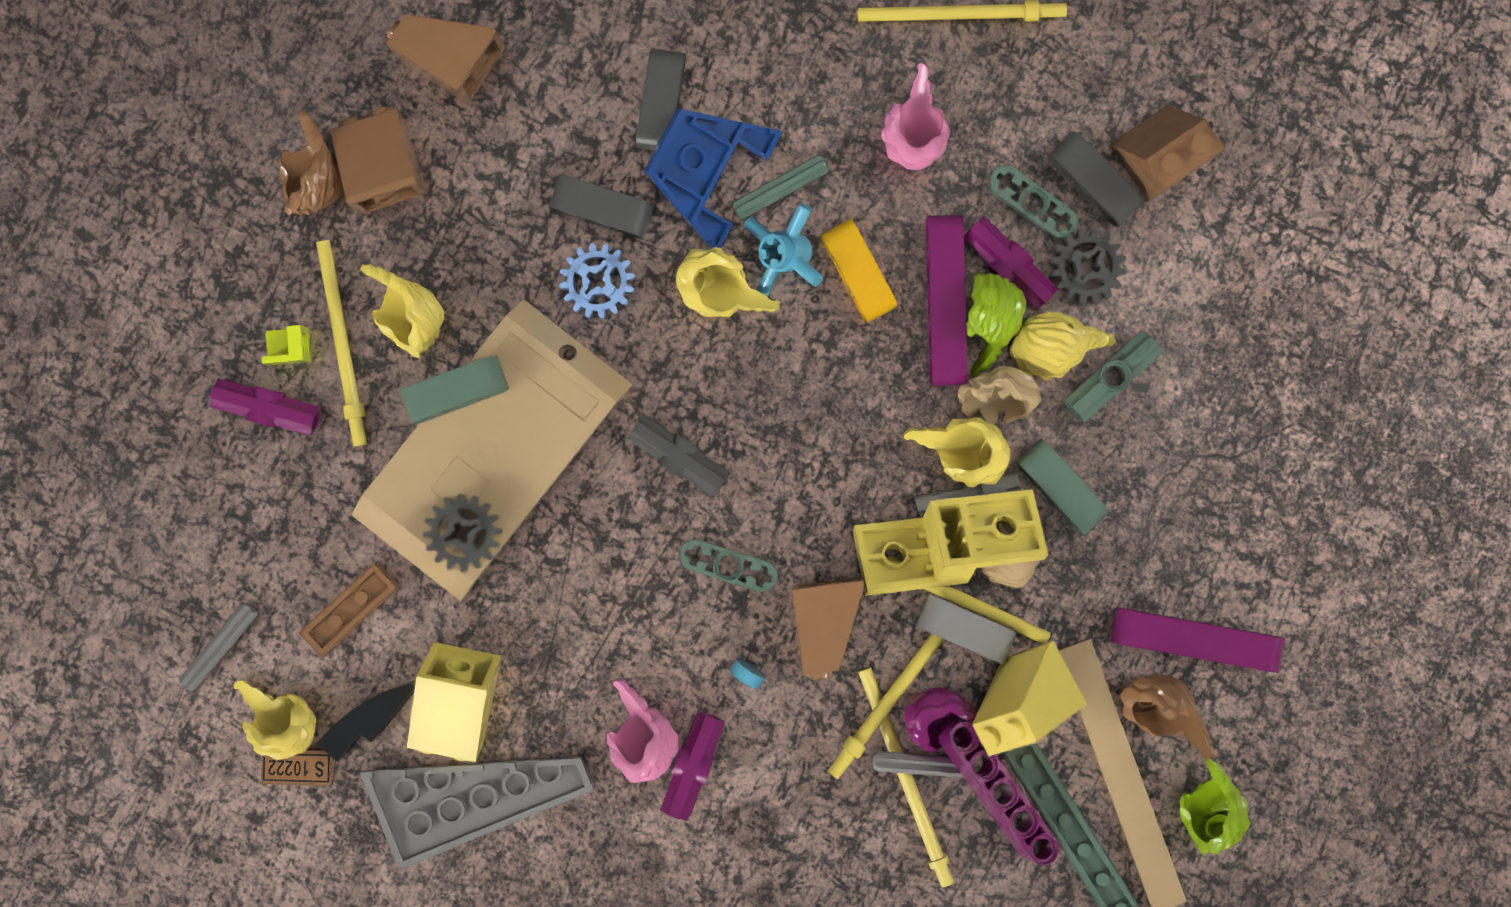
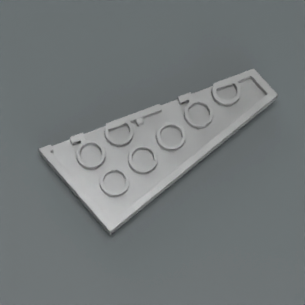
M582 756L363 770L360 772L399 870L587 794L595 789Z

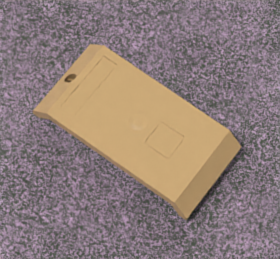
M524 299L503 318L467 363L497 355L509 390L437 418L419 423L363 493L351 514L460 601H463L493 559L480 558L482 567L476 569L472 562H470L466 572L461 571L460 563H457L453 570H448L447 559L436 563L434 560L438 554L437 550H426V547L433 543L432 538L423 537V533L431 531L432 528L431 525L425 522V519H435L437 516L432 507L435 505L442 509L445 508L444 498L449 497L453 503H457L458 494H464L466 503H469L473 496L479 497V507L489 503L491 507L487 514L489 516H499V519L493 523V526L503 531L501 534L494 535V540L501 544L500 548L490 547L489 549L495 558L612 409L633 387L629 381ZM568 350L574 352V357L570 360L564 357L565 352ZM460 509L464 517L469 520L480 517L472 510ZM446 517L441 524L440 535L446 532L449 524ZM459 524V532L450 539H463L467 542V534L477 526L463 527ZM486 530L480 533L477 540L479 550L485 542ZM451 546L446 548L449 553L455 556L466 557L459 547Z

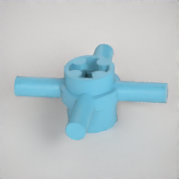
M799 203L786 231L771 233L754 217L748 218L744 223V228L760 241L759 258L767 269L756 290L767 297L780 272L795 270L813 287L818 286L823 280V275L808 264L812 255V247L807 237L800 234L812 211V208L804 203Z

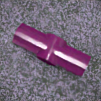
M985 216L964 235V241L988 263L987 267L993 275L1000 274L1002 278H1008L1010 282L1014 283L1023 292L1026 302L1035 311L1039 310L1058 290L1033 264L1034 261L1028 252L1017 242L1009 241Z
M218 378L210 394V407L244 416L246 417L245 420L273 428L279 426L304 435L313 436L321 417V407L287 398L285 397L286 394L258 386L252 388L227 379Z
M697 711L688 732L689 735L686 743L681 746L671 774L673 777L660 811L674 818L688 821L701 786L705 785L715 758L713 753L723 730L724 720L709 713Z

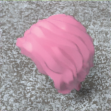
M919 63L917 66L918 74L913 81L909 100L904 104H894L891 111L885 117V127L881 131V138L886 144L888 158L910 170L924 169L931 165L934 160L939 159L946 150L947 140L950 135L944 111L932 105L933 97L930 92L932 83L929 80L930 70L924 63Z
M618 679L613 684L619 690L629 716L617 734L613 732L607 734L610 758L613 765L622 770L630 783L653 781L669 769L673 758L677 755L678 734L673 730L669 720L663 717L657 708L649 707L645 698L638 696L636 690L630 687L625 679Z

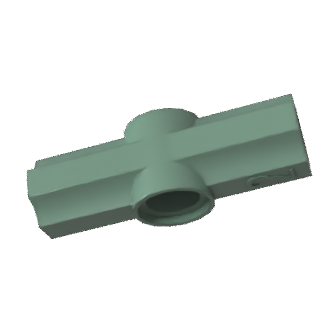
M1143 330L1140 331L1063 400L1075 417L1082 423H1085L1119 391L1127 388L1130 382L1163 352L1151 336ZM1109 367L1117 369L1120 373L1121 378L1117 386H1111L1105 380V373Z

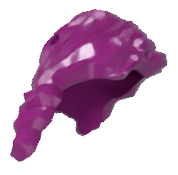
M931 688L914 694L911 697L905 710L906 731L914 744L923 750L934 753L938 752L942 747L937 739V732L939 726L944 721L957 719L971 723L976 715L972 712L969 702L961 695L945 688ZM958 728L953 738L960 742L963 732L961 728Z

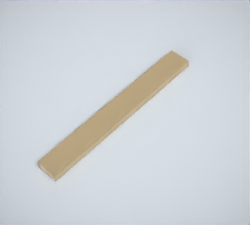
M1090 638L1062 647L1058 651L1087 703L1078 711L1150 907H1174L1183 904L1187 900Z

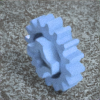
M590 243L589 252L587 253L580 247L577 248L579 257L576 260L571 257L566 258L567 262L571 265L570 269L560 270V273L567 277V281L560 283L559 287L570 292L563 299L567 303L575 300L576 303L573 311L578 313L585 308V316L588 319H591L594 312H598L600 319L603 320L606 317L607 310H610L614 315H618L616 306L619 303L628 306L629 303L624 296L626 293L634 294L635 289L628 285L629 281L636 279L635 274L626 273L625 271L631 266L630 261H619L622 256L620 250L615 251L612 255L609 254L610 246L608 244H604L602 250L597 251L595 244ZM592 259H604L600 265L588 266L585 264ZM616 268L621 277L619 289L613 285L612 279ZM576 273L582 277L583 284L579 295L575 289ZM601 274H604L602 279L606 283L603 288L596 286L594 289H591L593 283L590 281L591 276L599 277ZM607 296L611 299L603 304H590L597 297Z

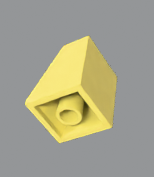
M1054 641L1008 656L1004 665H999L972 724L988 756L1038 742L1087 704Z
M433 642L416 676L407 748L418 750L424 754L452 757L458 761L476 762L484 743L501 656Z

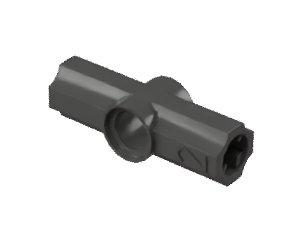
M645 414L636 423L627 438L658 459L656 462L681 479L683 477L686 478L694 486L713 498L730 475V472L700 453L701 449L679 434L675 433L674 435Z

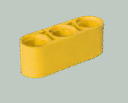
M851 218L820 234V238L866 323L898 307L891 289Z

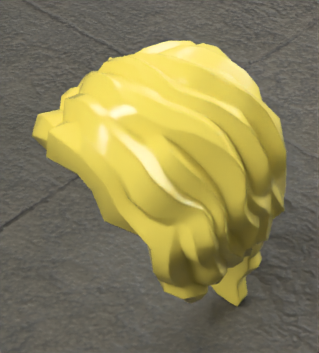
M714 247L711 250L693 248L677 270L676 284L682 295L683 302L687 307L698 311L702 316L731 317L738 309L744 311L754 310L757 312L766 310L774 313L781 306L778 300H770L765 294L751 289L746 281L743 271L744 266L734 255L724 253L721 248Z
M363 264L360 268L363 273L387 286L381 308L378 310L374 309L371 312L375 324L397 346L410 353L412 357L420 358L421 353L434 345L435 339L439 337L440 327L444 320L442 306L429 289L424 288L418 283L397 277L395 273L388 272L380 266L374 267L371 264Z
M1045 312L1029 317L1021 325L1020 331L1013 337L1009 351L1020 370L1029 375H1035L1042 381H1049L1051 378H1062L1071 368L1082 361L1085 352L1088 350L1102 348L1106 345L1111 347L1116 343L1114 334L1106 333L1100 329L1097 330L1092 326H1084L1074 316H1067L1061 312Z
M981 418L952 419L945 428L937 426L928 428L924 426L916 429L910 427L903 435L907 441L912 439L920 445L935 449L939 454L944 472L954 481L964 482L967 487L974 488L979 484H996L1010 462V448L1001 430Z
M239 680L234 683V688L242 693L244 701L248 703L251 710L255 711L254 720L251 723L244 721L242 727L244 732H246L247 741L253 745V750L258 755L270 756L280 760L291 758L307 750L313 741L317 721L313 711L307 706V702L301 696L285 692L274 699L270 694L263 693L259 687H252L245 680Z

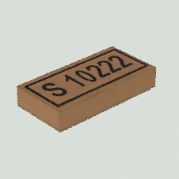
M307 749L305 752L291 758L280 760L270 756H262L261 784L332 786L334 783V758L323 749Z

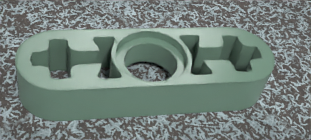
M1005 165L998 167L991 174L988 182L990 192L1050 237L1062 240L1066 235H1072L1078 227L1076 213L1012 166ZM1008 174L1012 177L1010 184L1016 189H1019L1021 184H1024L1027 188L1020 193L1017 201H1014L1011 197L1016 192L1008 187L1003 191L998 188L1000 181L996 178L997 176L1003 178ZM1035 193L1041 197L1043 206L1040 211L1030 212L1024 207L1023 201L1027 194ZM1051 204L1055 208L1050 213L1057 218H1060L1062 215L1067 216L1066 224L1070 228L1069 230L1063 228L1057 231L1054 228L1056 226L1055 220L1048 216L1045 222H1043L1039 217L1048 210Z
M692 539L686 542L680 550L682 565L688 570L758 592L771 590L777 582L778 575L775 566L769 561L699 539ZM695 545H699L701 553L710 557L711 549L719 551L713 562V571L705 569L709 562L698 560L696 565L691 564L690 557L686 555L687 549L693 550ZM727 555L734 556L739 562L738 571L730 576L721 573L718 566L720 559ZM744 560L751 561L752 564L749 566V569L759 571L761 566L767 567V574L772 576L771 581H764L763 585L760 586L756 584L754 576L746 575V582L739 580L744 571Z

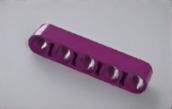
M927 216L926 257L931 386L962 385L967 383L963 216Z
M1117 607L1110 642L1279 673L1285 638Z
M957 719L944 721L939 726L937 732V739L1017 853L1023 859L1042 866L1053 863L1059 853L1057 840L996 754L988 756L972 723ZM961 728L963 737L960 743L956 745L953 736L955 731ZM981 756L982 767L978 772H975L974 761L977 757ZM1001 784L1002 794L995 800L994 789L997 785ZM1018 812H1021V823L1015 827L1014 817ZM1040 840L1041 849L1037 854H1034V844Z

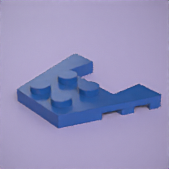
M676 109L644 172L710 249L714 247L721 248L734 224L705 208L704 205L737 144L761 159L768 160L782 132L777 129L684 109Z

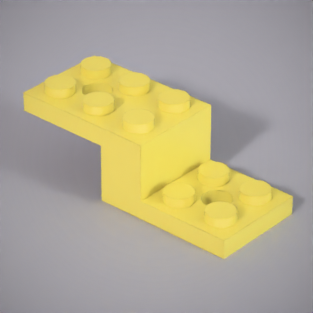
M1033 489L933 500L929 502L923 518L854 525L853 528L865 596L967 584L976 568L1045 560L1048 556ZM1000 521L1008 522L1013 527L1014 533L1011 535L1001 534L996 528V523ZM890 549L898 550L903 556V561L901 563L889 562L885 552Z

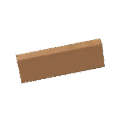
M375 561L298 633L321 658H324L401 586L378 561Z

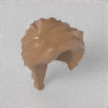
M305 110L298 111V118L309 144L294 153L283 150L279 161V174L283 182L281 192L285 200L284 211L289 216L295 213L300 216L304 214L311 216L313 212L320 213L321 210H324L339 199L342 190L338 163L329 151L326 143L323 142L325 136L320 133L317 122L312 120Z
M1160 674L1140 676L1133 680L1120 694L1124 704L1123 716L1136 723L1138 727L1146 731L1150 736L1175 735L1180 737L1185 734L1192 746L1199 749L1203 758H1213L1216 755L1212 750L1213 740L1210 738L1208 729L1200 717L1199 709L1195 704V698L1183 681L1172 676Z

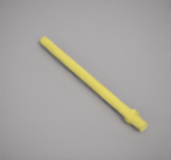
M867 667L858 671L872 710H874L883 697L871 667ZM888 713L879 725L889 752L904 753ZM897 773L929 854V867L935 870L941 887L952 885L954 880L947 865L950 860L948 855L942 852L912 774Z

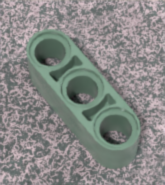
M494 355L407 386L400 390V394L412 425L499 395L509 390L498 357Z
M1043 439L1037 441L1015 462L1026 477L1082 536H1085L1110 513L1101 500Z

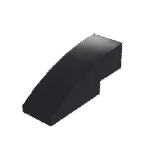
M416 680L386 690L351 710L335 723L316 744L336 761H339L348 754L361 736L370 743L381 735L414 694Z

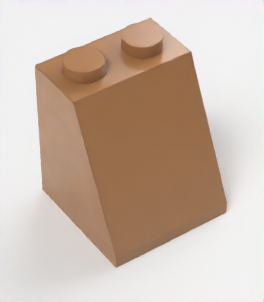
M405 14L401 21L397 20L393 23L387 33L389 40L386 43L399 60L466 104L470 103L506 48L497 31L491 27Z
M1166 105L1109 145L1148 202L1225 149L1205 119Z
M391 107L378 108L371 112V117L361 120L358 117L347 118L338 123L339 127L330 129L347 204L362 215L428 194L404 116L397 108L393 110Z
M861 577L791 586L803 675L810 674L811 680L831 678L832 671H839L864 590V582Z

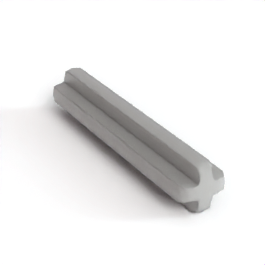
M247 603L240 604L179 678V683L189 691L196 690L257 617V611Z
M876 751L873 755V769L880 772L964 778L949 756Z

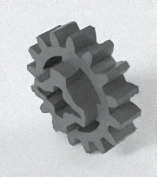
M1095 228L1090 231L1089 236H1086L1083 229H1079L1076 231V239L1070 234L1063 238L1066 247L1060 244L1054 247L1059 257H1052L1049 259V263L1057 266V270L1051 272L1049 276L1051 278H1059L1060 282L1056 287L1058 290L1062 288L1067 290L1065 294L1066 300L1077 295L1079 305L1084 304L1087 297L1090 298L1092 304L1099 303V294L1108 299L1112 296L1109 287L1114 289L1121 287L1122 284L1116 277L1124 276L1127 272L1123 268H1119V264L1126 260V256H1117L1116 251L1121 245L1116 243L1111 246L1108 243L1111 236L1109 233L1102 238H1098V230ZM1081 244L1093 245L1092 248L1086 252H1081L1078 249H1073L1074 247ZM1104 254L1108 257L1110 270L1105 267ZM1094 256L1093 263L1091 264V268L1094 271L1081 277L1084 273V265L1080 262L1084 263ZM1065 264L1070 266L1071 280H1069L1066 274ZM1090 281L1102 285L1092 290L1082 289Z
M458 494L457 503H453L449 497L444 498L445 508L442 509L435 505L432 507L437 515L435 519H425V522L431 525L432 528L431 531L424 532L423 537L432 538L433 542L426 547V550H437L438 554L434 560L436 563L447 559L448 570H453L456 564L460 563L461 571L466 572L470 562H472L476 569L482 567L480 558L484 557L488 560L494 558L489 551L490 547L500 548L501 544L494 540V535L501 534L503 531L493 526V523L499 519V516H489L487 514L491 507L489 503L479 507V497L473 496L469 503H466L464 494ZM460 509L472 510L480 517L469 520L464 517ZM446 517L449 524L446 532L440 535V527ZM459 524L463 527L477 526L467 534V542L463 539H450L459 532ZM486 530L485 542L479 550L477 540L480 533ZM451 546L459 547L466 557L455 556L449 553L446 548Z

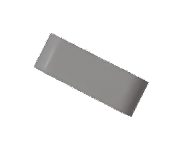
M929 594L916 624V627L1003 665L1017 635V632L931 594Z

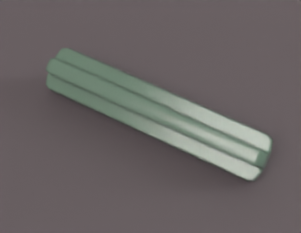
M816 155L735 200L733 208L738 217L744 220L829 172L828 165L821 155Z

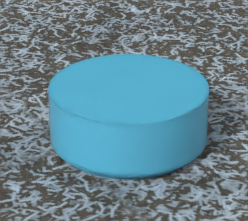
M740 658L736 659L730 669L735 678L754 689L760 688L766 679L765 674L761 670Z

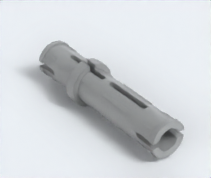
M1013 471L1002 475L996 484H979L974 488L967 487L966 484L929 494L914 496L919 517L922 518L930 501L1021 491V485L1017 472Z

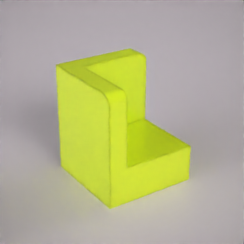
M294 325L286 326V329L266 332L268 356L261 357L262 364L274 366L311 362L308 327Z

